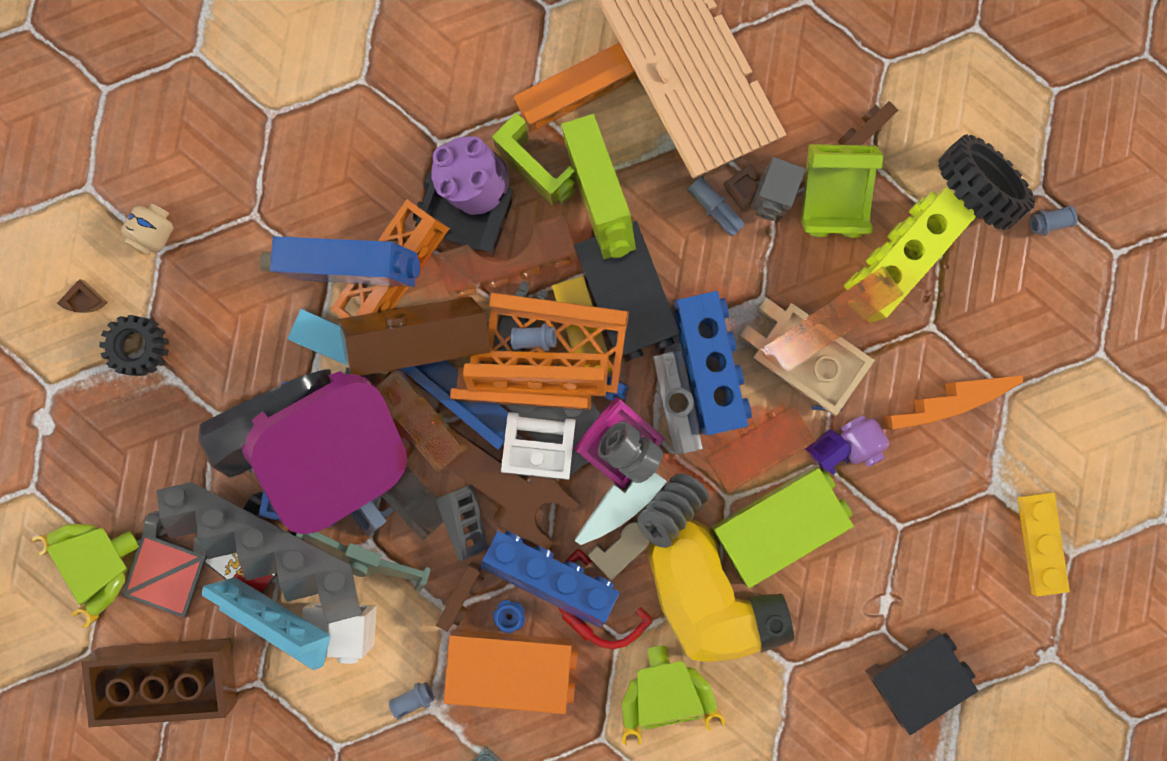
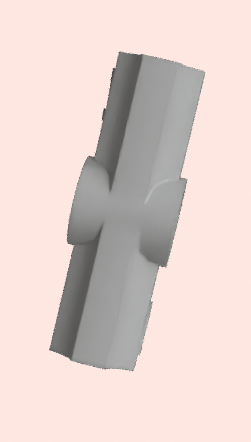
M681 351L652 357L674 455L703 449L693 407L694 399L690 393ZM675 393L682 394L686 399V407L679 413L674 412L669 407V399Z

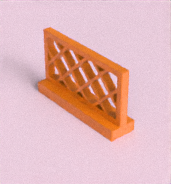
M491 293L489 303L491 312L488 327L490 351H497L503 346L507 351H514L508 344L511 340V335L505 339L497 329L499 314L512 316L520 328H527L537 320L545 321L549 327L555 328L556 336L568 351L567 353H575L576 350L590 340L600 354H605L593 337L604 329L618 331L616 346L606 353L610 356L615 352L614 364L610 359L608 360V365L613 373L611 385L607 384L606 392L617 393L629 311ZM518 317L528 318L531 320L523 324ZM552 322L564 323V325L557 329ZM569 325H578L587 336L574 348H571L560 334ZM586 327H593L599 329L590 334ZM496 336L501 342L497 346H495ZM532 348L530 351H528L544 352L542 348ZM484 361V364H492V362ZM519 362V363H517L516 365H524V364H523L522 362Z

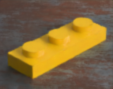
M1044 492L1017 496L1032 595L1038 597L1070 592L1055 493Z

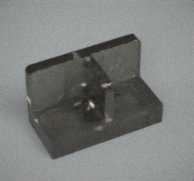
M408 466L405 467V471L399 481L381 495L422 540H425L444 522L435 501L437 497Z

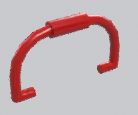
M576 549L566 560L575 563L579 559L586 566L592 562L581 549ZM640 606L635 613L643 621L624 639L609 641L593 634L595 631L582 619L557 607L563 615L562 619L585 641L589 640L598 647L612 650L630 645L653 622V618Z

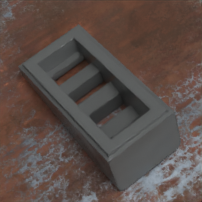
M472 484L435 499L459 562L487 549L478 499ZM460 514H463L465 520L461 521ZM467 526L469 532L464 534L463 528ZM472 538L474 545L467 548L466 541Z

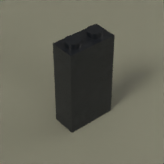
M637 221L632 222L636 249L629 251L625 256L603 259L596 236L574 244L575 253L596 307L629 311L622 356L625 362L644 356L642 349L654 345L657 351L675 344L673 338L680 334ZM605 329L610 345L614 348L617 344L618 331Z

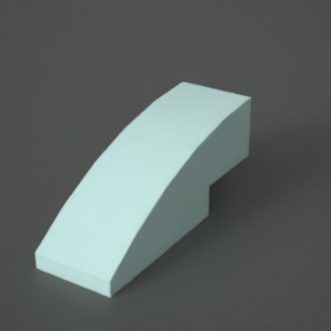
M654 473L642 483L631 481L624 491L613 484L579 531L575 541L582 545L620 527L643 509L667 481Z

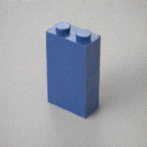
M273 236L270 271L301 281L415 287V278H418L420 273V262L417 258L418 253L393 242Z

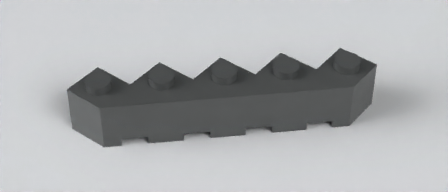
M192 482L157 490L159 518L170 539L198 532V539L208 559L237 553L238 561L246 580L277 573L286 602L319 594L320 605L327 624L362 615L355 580L349 564Z

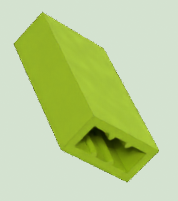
M594 113L562 123L561 127L569 162L575 170L576 182L603 259L625 256L629 251L636 249L631 214Z
M811 467L711 526L740 578L748 588L753 587L854 527L849 519L853 516L852 511L844 499H837L832 490L836 485L828 472L825 470L821 472L820 468Z

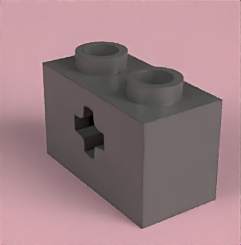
M773 157L762 172L750 208L757 210L756 215L771 221H774L775 218L781 219L792 208L806 169Z

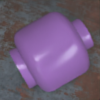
M861 416L841 427L843 433L840 436L851 447V454L848 455V458L852 464L865 463L868 468L885 459L882 452L888 449L889 440L876 419H866L865 416Z

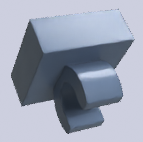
M382 495L350 513L367 537L387 522L385 519L393 511L392 507L387 508L385 511H378L375 507V502Z

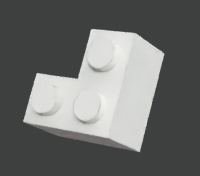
M310 602L303 607L302 618L331 635L326 653L327 657L337 658L339 663L352 664L357 663L359 659H363L375 645L377 605H360L362 615L327 624L320 603Z

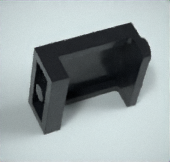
M430 170L424 183V189L427 190L423 203L419 201L417 206L450 228L443 240L494 257L515 198L514 190L508 188L506 195L502 193V196L498 199L500 203L494 209L484 214L471 215L456 208L437 193L431 178L432 171ZM414 213L413 221H416L415 227H417L422 218Z
M933 628L927 631L929 637L886 665L880 667L874 664L865 670L899 725L909 735L914 734L978 692V689L972 682L976 678L975 674L965 661L959 662L954 654L957 647L946 632L941 634Z

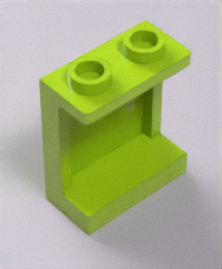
M517 113L492 136L497 153L552 207L558 201L561 204L565 203L576 190L574 188L576 176L575 170L571 166L558 178H553L521 147L529 139L526 122Z
M809 144L801 212V224L805 232L816 237H826L829 233H842V235L851 238L861 237L862 234H872L873 226L870 223V213L876 169H882L884 156L877 146Z

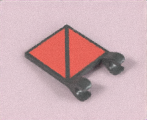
M154 511L145 518L143 535L122 595L185 618L207 556L200 544L198 534L195 537L193 549L158 537L163 524L159 518V511Z

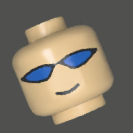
M150 203L148 208L135 206L121 227V232L126 237L124 242L147 255L151 251L160 252L174 230L172 223L166 219L169 213Z

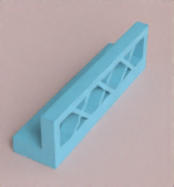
M236 577L203 586L202 596L218 605L219 610L312 670L324 666L331 635Z

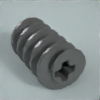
M686 474L672 476L669 483L663 486L661 492L639 514L638 525L641 532L656 546L663 548L671 546V540L679 536V531L686 528L687 522L693 519L694 513L699 512L702 504L708 501L709 494L707 489L692 476Z

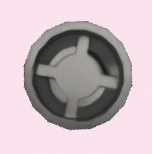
M619 421L611 426L603 435L598 446V456L614 468H619V471L634 483H642L649 479L658 469L662 461V449L646 436H641L642 433L628 422Z

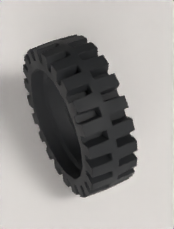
M965 134L939 158L938 167L942 171L941 175L943 179L948 181L946 184L949 189L955 190L954 195L957 199H962L965 202L964 206L968 210H974L976 217L979 219L983 217L984 222L988 225L993 224L994 228L1007 230L1034 208L1035 198L1032 197L1034 194L1031 189L1027 188L1029 186L1027 181L1021 179L1022 174L1018 170H1014L1013 164L1009 160L1006 161L1003 158L1004 155L999 150L996 152L991 144H985L984 140L979 137L976 138L974 135Z

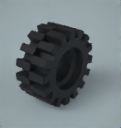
M128 315V317L120 316L116 318L118 322L111 321L107 325L110 330H103L101 336L106 337L105 342H100L99 344L100 348H105V352L100 354L102 359L109 360L106 363L109 368L116 369L115 372L119 374L145 376L147 373L157 371V365L162 366L165 361L161 358L163 355L168 356L169 350H165L164 345L169 344L167 338H163L166 332L163 328L157 327L159 325L157 322L135 315ZM133 333L142 335L146 342L145 352L136 359L128 357L123 349L125 339Z

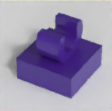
M829 429L805 448L809 456L819 466L833 475L837 473L834 466L843 460L846 464L850 462L848 455L851 454L850 445L832 429Z

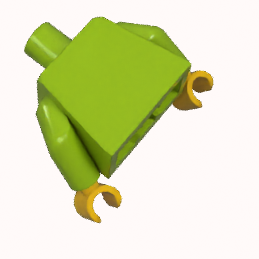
M66 524L48 534L32 538V542L43 541L44 549L41 552H37V555L50 554L77 603L82 606L72 613L73 617L80 613L86 615L87 621L81 626L82 628L95 622L99 614L114 602L125 583L124 573L128 571L121 557L139 547L130 530L110 540L104 528L98 529L93 524Z
M664 645L647 649L650 667L637 670V678L629 682L622 701L624 726L622 743L627 746V736L629 734L636 735L638 737V745L642 743V731L702 719L707 730L711 731L709 721L713 717H718L722 726L725 724V719L717 709L718 706L711 685L695 668L686 667L684 661L670 663L667 647Z

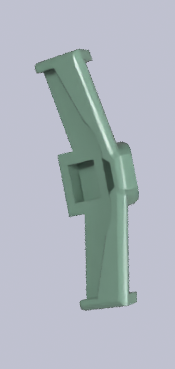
M318 532L309 534L297 533L296 537L309 541L332 556L349 564L353 575L358 577H372L373 573L414 580L417 581L415 590L421 592L430 574V568L428 567L421 571L382 560L381 554L349 543L347 547Z

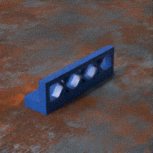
M445 360L401 368L499 450L504 446L508 411L500 404L451 399V388L457 389L458 369Z

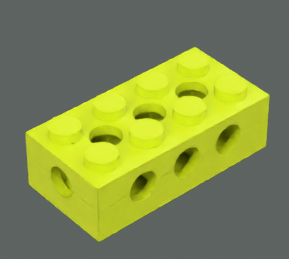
M948 187L938 193L931 191L925 198L919 199L909 210V213L913 215L912 217L909 216L903 223L899 222L887 235L891 241H887L881 248L877 247L865 260L868 267H864L859 272L856 271L843 286L847 290L841 298L869 323L887 318L975 219L974 210H968L964 206L965 202L961 199L958 200Z

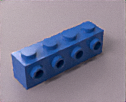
M497 531L482 560L481 569L598 628L606 623L620 593L613 589L614 584L599 576L593 579L583 574L584 569L570 561H566L563 564L553 559L554 554L540 546H536L533 549L523 544V538L517 537L516 534H512L510 531H506L505 534Z

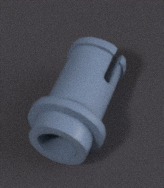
M1066 206L1065 208L1048 212L1037 210L1035 215L1030 217V228L1034 234L1047 236L1050 231L1075 227L1078 220L1076 210L1073 206Z
M542 324V327L512 328V348L514 350L543 348L544 351H549V348L556 346L555 328L549 327L548 324Z
M418 682L414 684L412 690L390 699L389 707L393 716L399 720L421 707L425 709L430 707V703L434 701V695L426 682L423 684Z

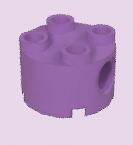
M458 137L446 145L439 146L433 153L434 162L431 178L435 190L456 208L471 215L484 214L494 209L500 203L498 199L502 196V193L506 195L510 179L507 165L479 137Z

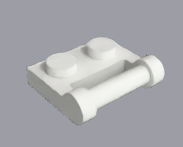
M508 412L501 472L569 480L576 419L566 418L564 422L519 417V413ZM517 430L563 435V444L516 439Z

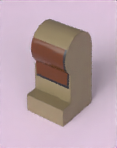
M631 520L623 525L620 535L603 550L597 543L588 552V556L612 580L647 547L649 540L641 532L638 521Z

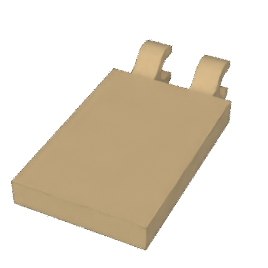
M766 298L757 312L776 323L772 331L765 338L747 325L738 339L757 350L752 358L753 360L836 416L875 360L791 303L785 311Z

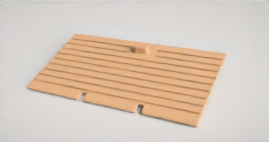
M597 0L692 178H696L787 135L758 81L756 80L749 84L745 76L751 74L752 70L723 16L712 17L710 10L717 7L714 0Z

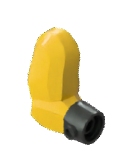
M692 519L687 522L684 530L679 531V536L671 540V546L663 548L649 542L647 557L654 576L661 609L682 649L689 658L706 662L740 659L760 651L763 653L794 641L792 620L782 593L748 596L747 600L734 598L731 584L722 570L718 539L710 527Z

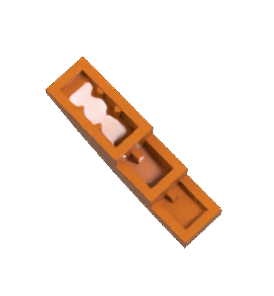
M1023 376L945 383L947 396L914 399L915 413L883 416L884 429H898L928 424L962 414L988 403L1023 383Z

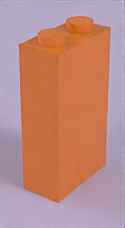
M453 629L449 636L444 704L566 714L567 704L574 703L575 683L568 682L569 671L576 670L578 650L571 649L572 639Z

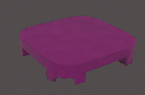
M342 371L328 375L331 381L330 384L269 418L264 412H261L251 420L254 426L246 437V443L241 445L243 455L270 501L272 509L290 531L299 534H309L329 527L387 492L399 481L405 471L407 463L405 447L383 396L365 376L344 374Z

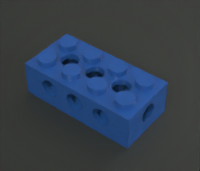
M718 291L676 300L672 305V309L680 332L678 336L701 435H712L748 427L747 419L752 418L749 401L747 398L742 399L739 385H744V378L741 366L734 365L732 352L736 351V342L733 332H727L724 320L729 318V312L725 298L719 299ZM700 323L708 325L711 329L710 339L704 338L699 334L698 325ZM708 355L715 357L718 361L719 367L716 372L710 371L706 366ZM717 388L722 389L726 395V400L721 406L716 404L713 398L714 391Z

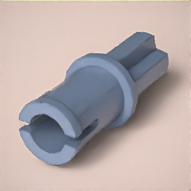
M703 176L698 178L688 188V193L707 211L705 215H711L729 236L735 235L743 228L744 222L725 202L727 198L725 196L721 198Z

